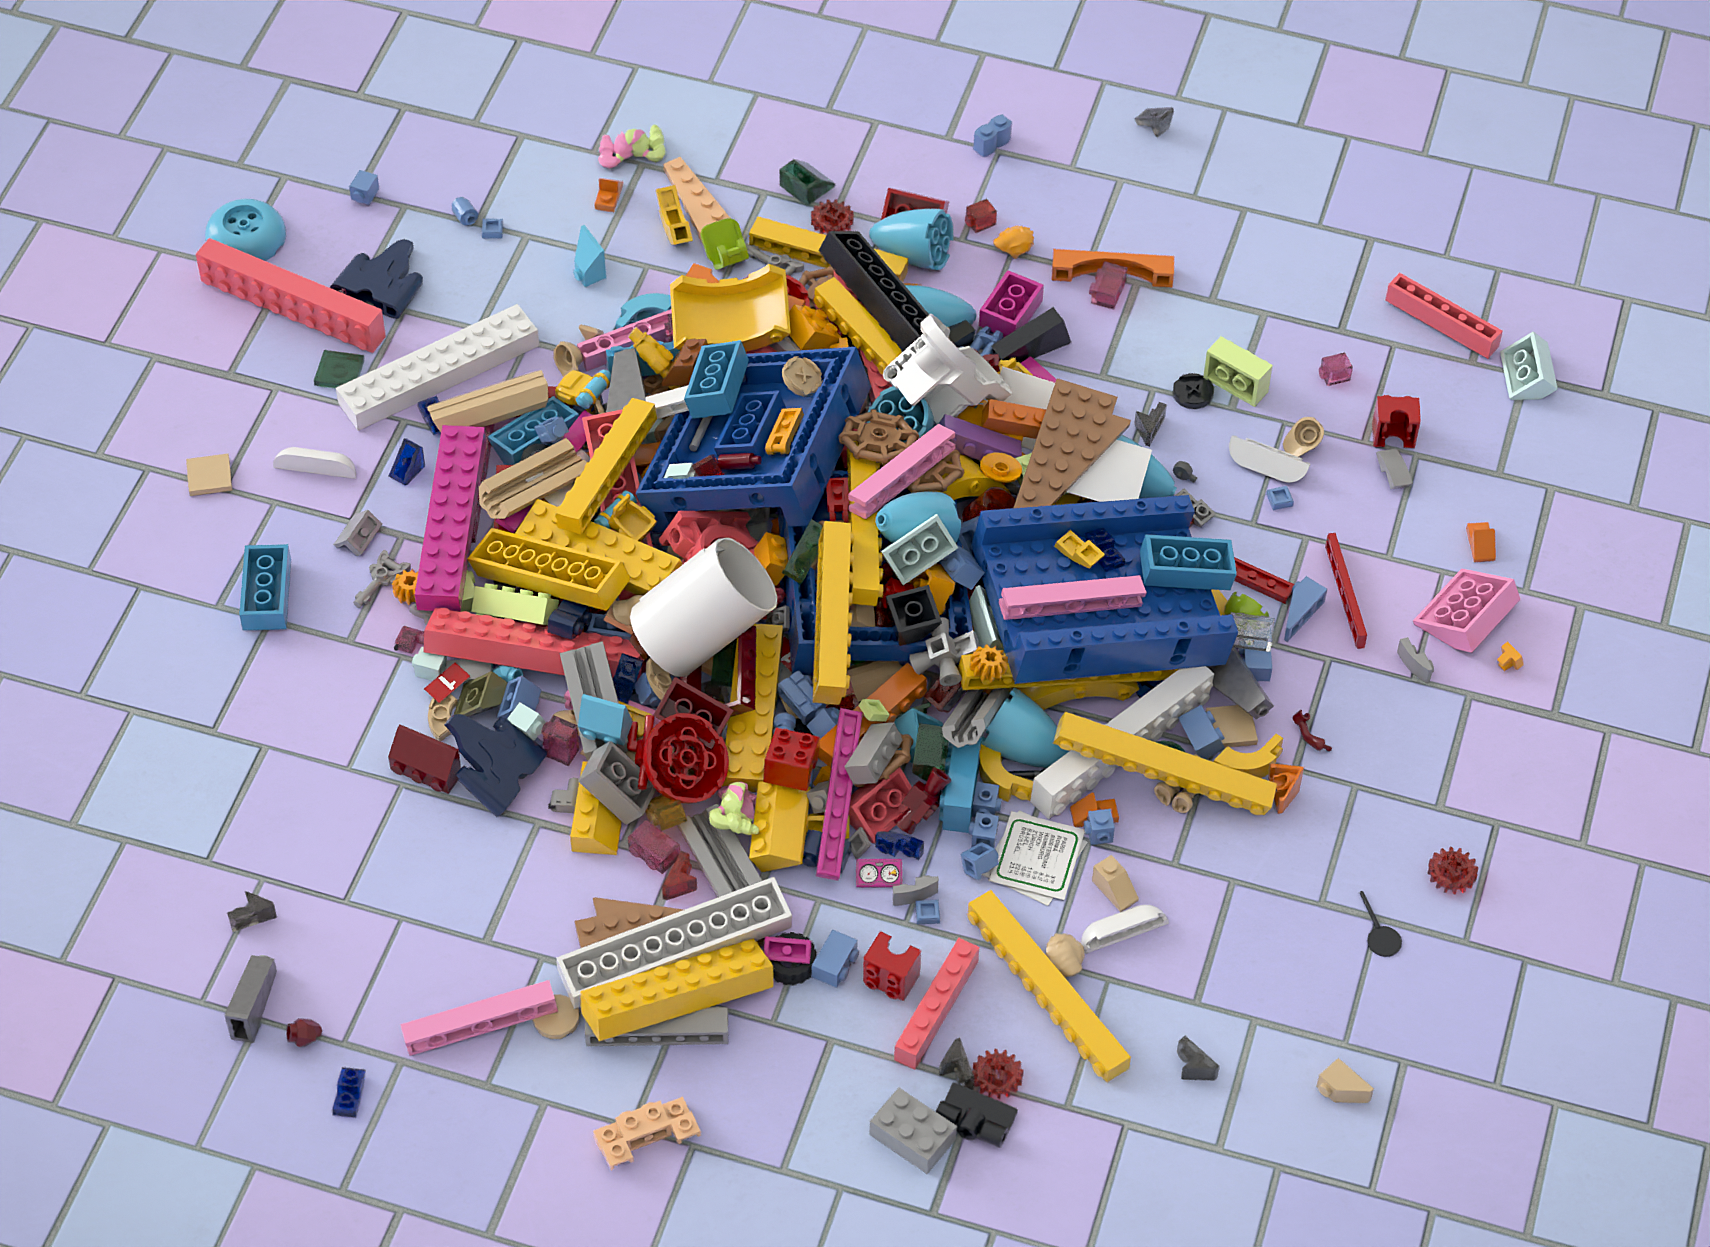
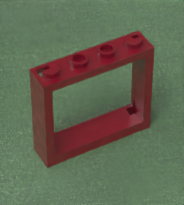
M754 625L737 637V701L724 704L734 710L731 717L755 710L757 632ZM702 665L688 676L680 677V680L701 691Z

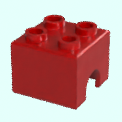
M1377 396L1372 421L1373 447H1385V440L1388 437L1395 436L1403 441L1404 448H1415L1421 423L1419 398L1411 396Z
M776 728L764 760L763 782L808 791L812 769H815L818 761L820 737L808 733Z
M880 931L864 956L863 982L870 989H879L885 992L891 999L898 998L904 1001L920 976L921 950L910 945L906 952L894 954L888 949L892 936Z

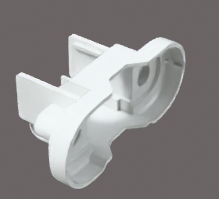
M929 314L921 322L920 329L923 333L921 337L891 362L883 372L884 379L892 386H895V388H899L912 406L916 405L922 398H925L931 408L936 424H939L944 414L957 417L968 406L978 405L984 398L987 400L1005 401L1012 394L1005 381L977 351L970 346L957 348L950 341V330L933 314Z

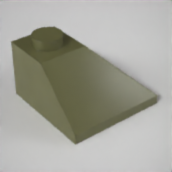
M490 671L463 684L454 715L462 714L471 717L501 705L508 682Z

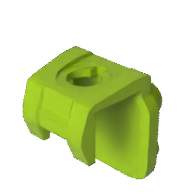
M725 218L707 224L702 228L701 239L708 260L713 262L715 269L749 259L747 247L736 220Z

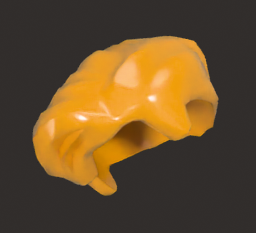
M1025 226L1006 228L993 240V244L999 250L1007 252L1014 259H1017L1019 255L1029 252L1032 248L1034 232Z

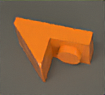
M599 178V192L594 204L596 210L615 211L623 187V181Z
M1488 522L1467 523L1466 531L1474 562L1495 561V529H1490Z
M1094 792L1070 806L1074 827H1084L1088 811L1111 809L1113 822H1119L1115 799L1096 801Z

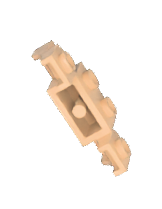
M683 1097L662 1104L661 1101L646 1103L639 1109L621 1113L618 1117H615V1123L593 1131L597 1146L604 1155L611 1170L614 1169V1166L626 1161L634 1162L631 1151L672 1136V1132L678 1144L691 1136H701L699 1126L692 1111H689Z

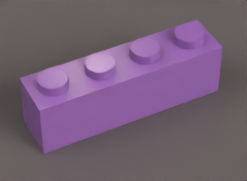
M944 414L939 422L940 425L955 432V438L949 441L955 444V449L960 454L980 461L985 455L995 452L1005 453L1014 458L1022 456L1020 440Z

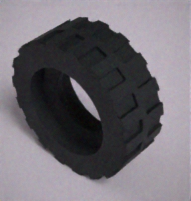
M785 932L775 936L779 938L810 940L807 936L805 937L803 934ZM813 942L810 964L801 963L795 968H787L780 961L769 960L773 965V978L776 982L793 986L798 983L802 984L805 980L811 978L812 964L816 959V949Z

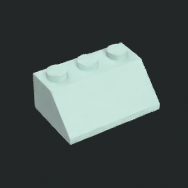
M1535 332L1528 334L1500 351L1508 394L1511 400L1542 399L1558 390L1548 342Z
M935 514L881 552L896 577L905 585L958 549L939 516Z
M979 585L975 588L969 600L971 621L977 634L979 646L984 648L987 644L990 648H993L996 645L998 651L1004 650L986 590Z

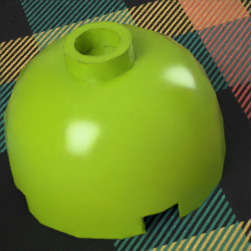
M1237 592L1232 593L1225 605L1224 612L1225 615H1233L1238 633L1241 631L1252 633L1260 629L1269 618V613L1266 611L1264 614L1261 611L1263 606L1245 594H1241L1239 597L1236 596Z

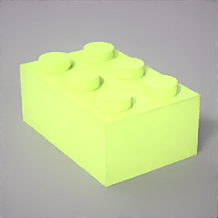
M1221 336L1207 350L1203 378L1209 379L1213 384L1255 407L1269 392L1273 365Z

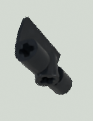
M955 1082L952 1083L945 1101L941 1100L936 1109V1113L957 1126V1133L964 1139L974 1140L978 1138L999 1148L1003 1145L1018 1112V1109Z

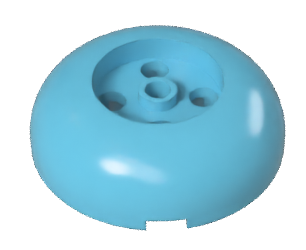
M238 199L224 204L212 214L206 225L205 239L207 241L211 238L266 261L276 254L275 251L280 246H283L286 239V228L281 215L271 205L256 199Z

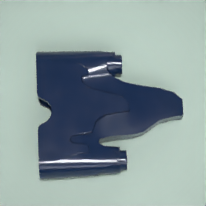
M406 239L398 240L383 253L371 260L365 253L357 254L331 284L330 288L362 302L372 303L374 307L382 309L383 315L398 319L423 283L421 274L414 272L407 275L409 271V257L414 250L413 242Z
M462 714L451 716L444 724L454 736L461 755L473 767L467 768L464 765L456 773L458 781L496 817L500 816L520 792L518 778L524 779L527 775L533 774L548 753L537 742L514 726L507 718L500 717L493 725L495 731L482 726L475 720Z

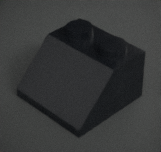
M929 585L886 596L887 613L899 646L921 641L942 624Z

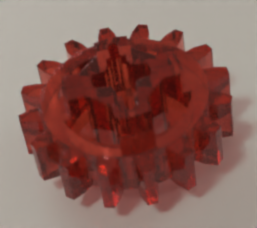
M827 199L825 204L820 201L819 206H814V211H811V225H814L815 231L820 229V234L828 233L829 231H845V229L850 231L851 225L854 224V212L851 211L850 205L845 206L844 201L838 203L837 199L834 202H830Z
M1450 847L1447 852L1441 848L1440 853L1435 852L1432 859L1429 860L1427 874L1431 875L1430 882H1437V889L1441 886L1444 887V893H1447L1449 889L1452 890L1453 894H1456L1458 889L1465 893L1466 887L1471 889L1473 883L1476 882L1478 876V866H1474L1476 860L1469 859V852L1462 854L1461 848L1457 852L1453 850V847Z
M995 1049L994 1054L987 1050L985 1051V1057L978 1056L977 1062L973 1063L972 1079H974V1087L980 1086L979 1093L982 1094L986 1091L988 1092V1097L996 1094L999 1100L1001 1099V1094H1005L1009 1098L1010 1091L1015 1093L1018 1091V1085H1022L1024 1070L1021 1069V1061L1015 1062V1054L1007 1056V1050L1000 1054L998 1049ZM996 1069L998 1070L999 1079L996 1074Z

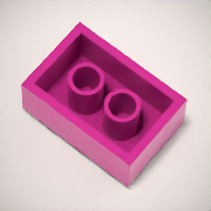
M1007 270L979 310V327L984 328L988 326L991 328V332L995 333L998 330L1003 333V337H1006L1027 324L1043 301L1044 285Z

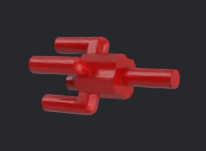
M646 715L642 739L636 741L638 722L633 721L628 733L627 750L636 752L635 763L640 767L638 789L640 790L647 789L648 777L643 764V749L645 741L654 726L655 717L653 715Z

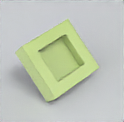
M862 699L858 705L869 721L886 722L890 716L879 700Z

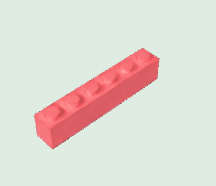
M1399 273L1388 284L1385 301L1488 359L1499 347L1503 330L1402 273Z
M961 938L957 939L898 1039L894 1049L895 1061L914 1070L917 1068L979 961V946Z

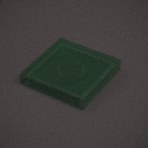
M324 350L314 378V385L336 388L358 378L365 361L364 355Z

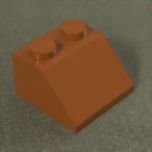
M690 339L685 342L665 375L662 386L689 385L701 347L708 345L706 339Z

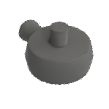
M1178 461L1174 465L1173 473L1178 479H1189L1193 483L1197 480V477L1192 474L1193 469L1189 463Z

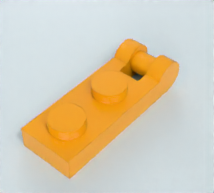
M802 408L781 410L766 443L767 455H775L778 452L781 454L790 453V445L804 416Z

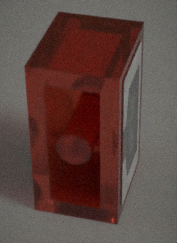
M939 678L924 697L937 710L949 713L968 690L962 689L961 681L956 685L943 686L940 684Z

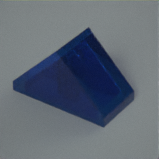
M404 438L389 477L403 485H408L425 467L423 447Z

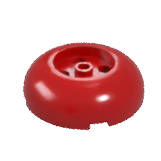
M690 713L671 715L657 723L645 741L643 764L646 775L653 787L661 795L672 801L685 804L704 801L712 797L722 787L729 768L727 747L722 736L719 737L712 728L713 725L706 719ZM697 736L709 743L713 738L715 741L713 748L710 749L704 746L702 742L698 741ZM671 744L675 747L674 753H672L673 748H672ZM670 766L673 767L674 774L671 773ZM688 769H692L695 774L689 776Z

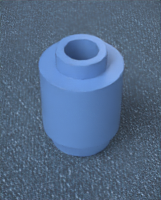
M458 197L452 202V212L462 225L468 226L477 220L478 212L468 199Z

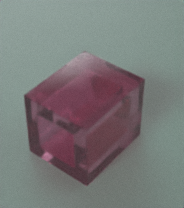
M1345 352L1323 357L1321 367H1319V375L1321 379L1325 380L1327 386L1351 380L1353 366Z

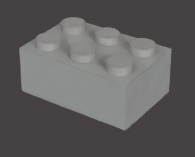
M612 741L593 751L578 780L625 825L644 815L656 791L649 779L647 789H638L640 767Z
M898 1087L870 1120L869 1135L928 1174L956 1141L957 1126Z

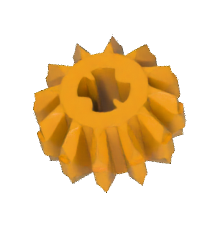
M413 568L410 572H406L403 569L402 575L396 574L395 580L392 583L393 595L395 598H398L400 603L407 602L408 605L411 602L416 603L415 589L418 572L415 573Z
M987 644L984 648L978 646L971 655L970 670L974 671V677L980 676L981 681L988 679L990 683L994 679L999 681L1007 671L1008 657L1004 656V650L998 651L996 645L993 648H990Z

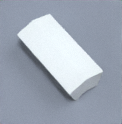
M688 386L645 397L647 402L655 404L657 419L688 411L684 400Z

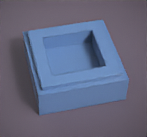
M483 219L482 238H502L503 219Z
M1287 486L1267 490L1266 495L1273 510L1293 506L1294 501Z
M939 900L915 902L917 925L940 924Z

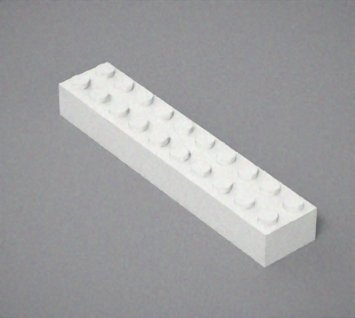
M516 304L336 387L338 404L359 431L539 347L538 329L520 306Z
M1206 666L1179 669L1105 725L1155 742L1162 736L1163 732L1167 729H1173L1178 724V717L1208 702L1210 690L1213 686L1214 673ZM1071 750L1034 778L1030 802L1048 819L1054 815L1058 816L1065 810L1068 804L1077 802L1084 792L1093 790L1101 779L1110 777L1119 766L1115 764L1108 765L1100 759L1084 757L1079 752Z
M772 877L556 957L557 970L574 1009L581 1007L580 991L753 938L755 941L763 939L765 936H771L792 928V914L775 878Z

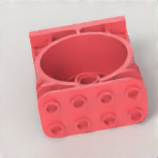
M678 511L659 538L662 546H671L676 554L684 558L682 564L686 563L702 549L708 548L718 539L731 538L745 546L754 556V548L759 543L750 535L746 524L751 519L748 512ZM780 582L777 586L774 585L777 594L776 608L785 597L784 590L779 588Z

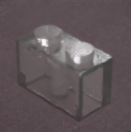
M1231 612L1238 629V635L1233 647L1271 652L1275 618Z

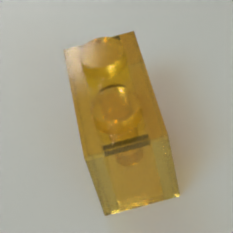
M663 795L651 799L645 811L649 822L652 821L653 826H657L662 831L687 821L681 801L670 800Z

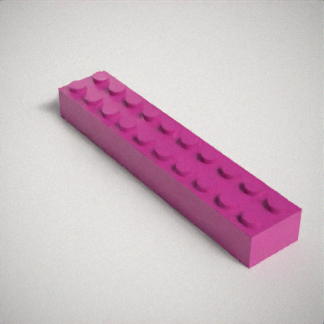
M442 425L415 589L417 610L434 611L435 608H447L451 611L461 612L468 567L467 558L470 554L487 444L485 427Z

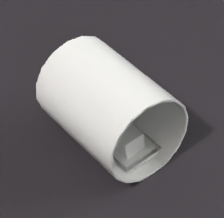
M722 538L716 540L708 548L702 549L641 597L640 601L632 607L630 619L633 631L640 645L650 658L670 674L677 677H686L775 609L777 594L772 580L758 559L737 541L731 538Z

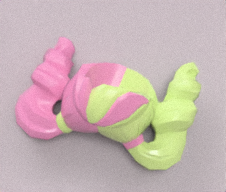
M652 125L649 132L650 137L648 138L641 129H629L625 134L621 132V135L616 137L614 144H612L609 135L602 136L599 148L601 153L598 158L599 163L605 168H613L632 156L646 157L654 162L661 161L666 155L662 130L657 125Z
M734 782L729 786L718 789L717 795L722 801L718 808L711 810L709 813V821L712 826L718 829L731 830L738 834L752 835L759 833V828L751 823L754 820L757 795L748 791L746 783Z

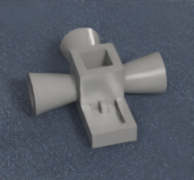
M941 618L942 624L931 632L933 638L926 640L928 651L910 654V662L918 675L936 664L940 668V684L952 686L962 680L955 664L960 662L961 655L973 654L978 648L979 642L974 631L954 639L949 636V620Z

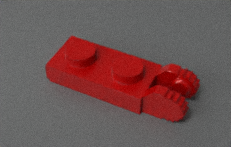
M848 477L830 478L827 483V505L830 521L832 522L836 521L835 512L843 511L842 519L844 523H849Z

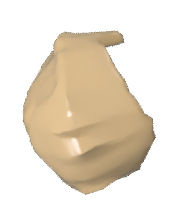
M1055 933L1054 936H1051L1046 947V956L1064 977L1075 976L1082 970L1081 964L1085 957L1084 947L1071 934Z

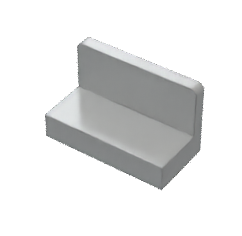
M369 510L353 515L333 545L336 548L346 545L356 556L362 555L382 526V523Z

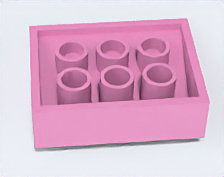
M1461 568L1413 620V623L1452 648L1472 653L1519 602L1520 596L1514 579Z

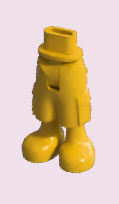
M635 327L628 336L634 342L633 347L637 350L640 358L646 361L654 372L658 375L660 374L664 379L672 364L673 354L648 335L646 331L642 333ZM668 386V387H669L671 390H673V389L679 388L680 386Z

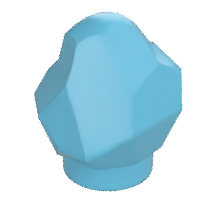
M500 665L492 671L506 682L523 676L521 669Z

